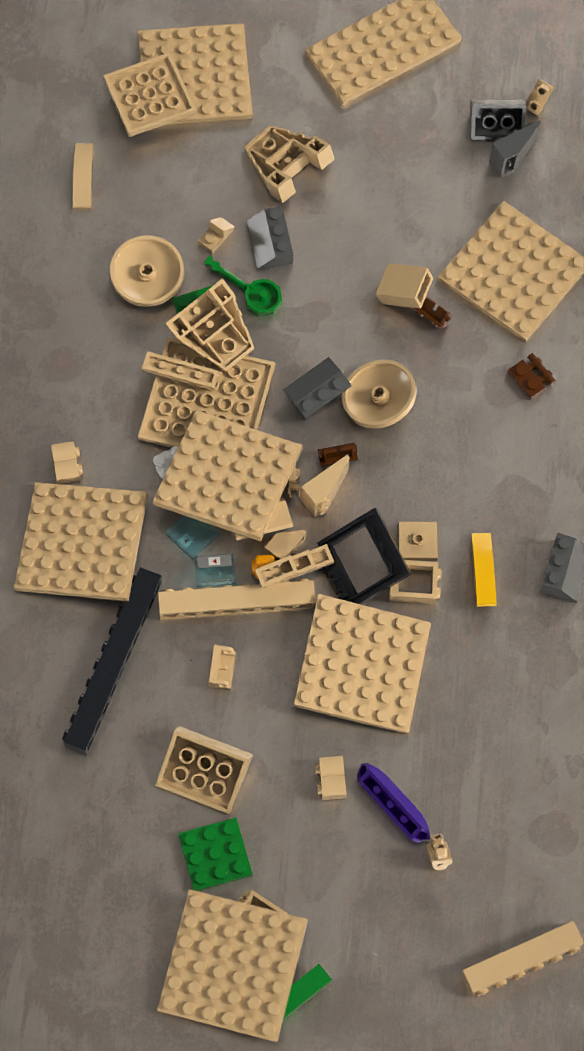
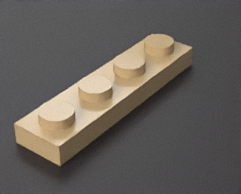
M148 351L142 365V371L213 391L219 377V371Z

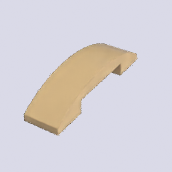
M75 143L73 209H91L94 143Z

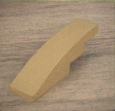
M327 544L294 556L289 555L257 568L255 572L262 588L318 570L333 564L334 560Z

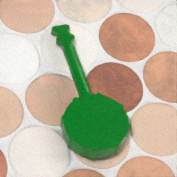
M208 256L205 260V266H210L212 272L219 273L245 291V303L247 309L258 316L273 315L282 304L280 286L269 279H260L247 284L220 266V263L215 262L212 256Z

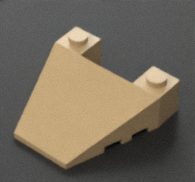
M271 125L244 146L246 153L270 195L281 203H284L296 193L291 178L305 166L311 163L320 170H323L335 160L330 144L317 136L307 137L304 136V133L300 132L297 134L291 133L288 129Z

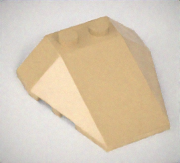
M223 279L165 323L176 339L225 372L255 349L248 329L243 322L242 313L237 306L236 297Z

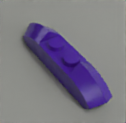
M369 763L361 764L357 780L412 841L419 843L429 840L430 833L427 822L414 804L385 773Z

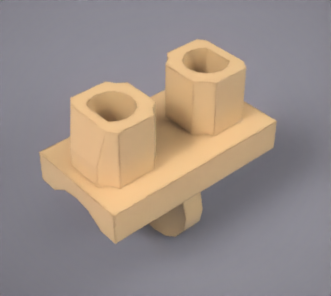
M539 78L526 101V109L539 116L554 86Z
M431 835V843L426 844L432 867L435 870L441 871L452 864V857L447 842L443 839V835Z

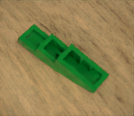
M320 964L292 984L283 1021L332 981Z

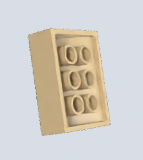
M179 726L174 730L155 786L230 814L253 754Z

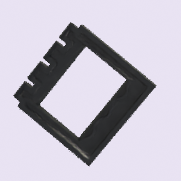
M377 508L371 509L317 542L318 547L327 544L333 557L334 563L323 567L327 578L334 576L329 582L335 594L343 593L338 599L362 605L412 575ZM366 527L390 575L357 593L333 546Z

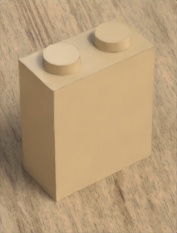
M388 263L386 270L383 272L380 285L377 287L376 295L381 303L385 305L421 309L433 276L427 267Z

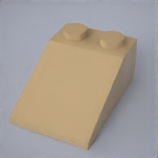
M348 455L301 486V502L314 517L323 515L329 510L348 473L350 459Z

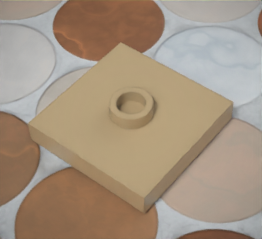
M437 522L398 523L399 551L404 560L438 559Z

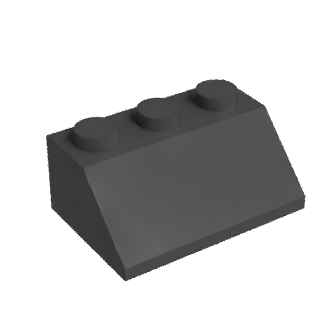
M471 99V140H496L500 137L508 136L514 130H520L525 127V100Z
M282 206L264 209L246 221L257 271L293 264V250Z
M328 357L284 388L283 391L304 420H306L348 390L352 385L337 365Z
M557 533L540 593L577 603L584 581V544L577 538Z

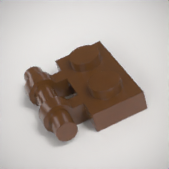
M533 353L527 357L531 362L527 365L524 360H521L508 369V374L530 400L545 391L546 387L543 384L545 381L550 385L556 382L552 376L553 373L543 366L542 360ZM537 369L541 376L537 377L533 370Z

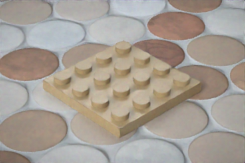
M170 52L103 75L105 84L129 137L196 114V108Z

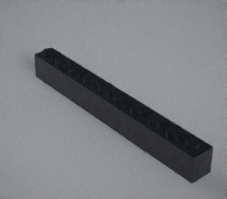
M141 567L138 573L135 572L133 575V585L130 590L129 601H125L123 607L120 606L117 611L116 617L118 619L109 629L108 634L110 637L108 642L104 641L101 652L103 653L101 658H97L93 667L95 670L94 674L88 677L85 686L87 690L85 694H81L78 700V705L80 706L77 712H73L70 719L72 724L69 730H65L62 737L65 748L86 756L162 584V575Z

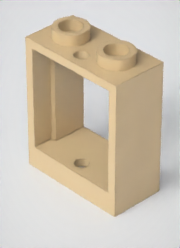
M405 560L409 570L432 571L431 594L398 592L397 583L390 587L389 602L435 605L436 600L440 599L441 587H437V581H441L442 569H438V562Z

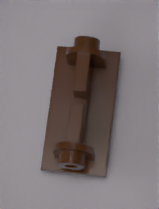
M427 296L421 309L413 308L418 315L428 318L438 328L448 326V322L452 318L450 312L441 306H438L435 311L433 308L436 303Z
M355 443L317 449L321 467L331 466L346 455L350 457L349 462L358 460L357 445Z

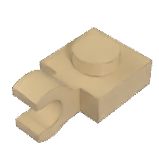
M296 464L288 480L289 497H291L293 490H297L299 497H301V486L296 482V480H300V470L296 469Z

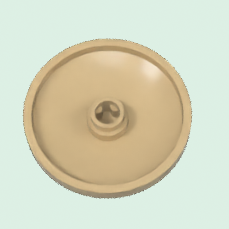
M139 236L123 243L114 253L110 264V276L113 287L124 300L137 306H156L168 301L178 292L184 278V264L180 253L170 242L156 236Z
M376 360L356 369L347 379L352 386L342 393L344 409L352 421L366 428H384L395 424L407 415L414 405L417 390L414 378L405 366L391 360Z

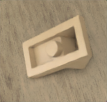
M222 217L210 220L209 229L198 240V244L213 254L235 227Z

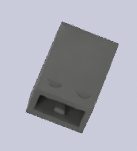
M540 120L535 123L531 122L524 128L514 130L508 136L500 137L493 142L489 161L500 178L515 171L537 141L541 124Z

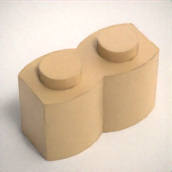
M74 441L51 445L57 484L80 481L79 475H83L82 465L77 464V458L80 457L79 447L74 446Z
M343 756L319 758V763L315 764L316 776L320 775V783H317V794L322 796V800L345 799L346 784Z

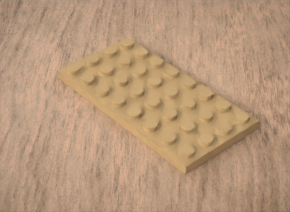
M397 0L306 48L305 53L339 101L344 105L462 42V37L434 0Z

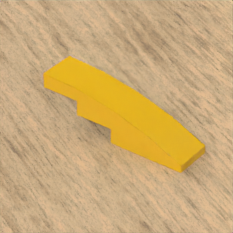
M471 533L473 579L477 607L496 606L491 533Z

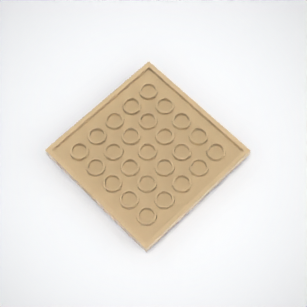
M244 23L138 30L141 62L170 52L196 108V114L165 125L253 119Z
M503 201L441 272L437 280L526 343L584 274V256Z
M167 337L162 353L163 356L219 371V377L213 391L156 375L138 440L170 448L174 446L179 447L196 410L258 430L276 362L245 356L225 372L181 341Z
M196 410L153 499V505L261 541L302 451V445Z
M35 482L14 584L15 591L129 601L148 497L147 492Z
M318 594L293 706L407 735L412 720L431 622Z
M189 889L157 1011L278 1042L308 919Z

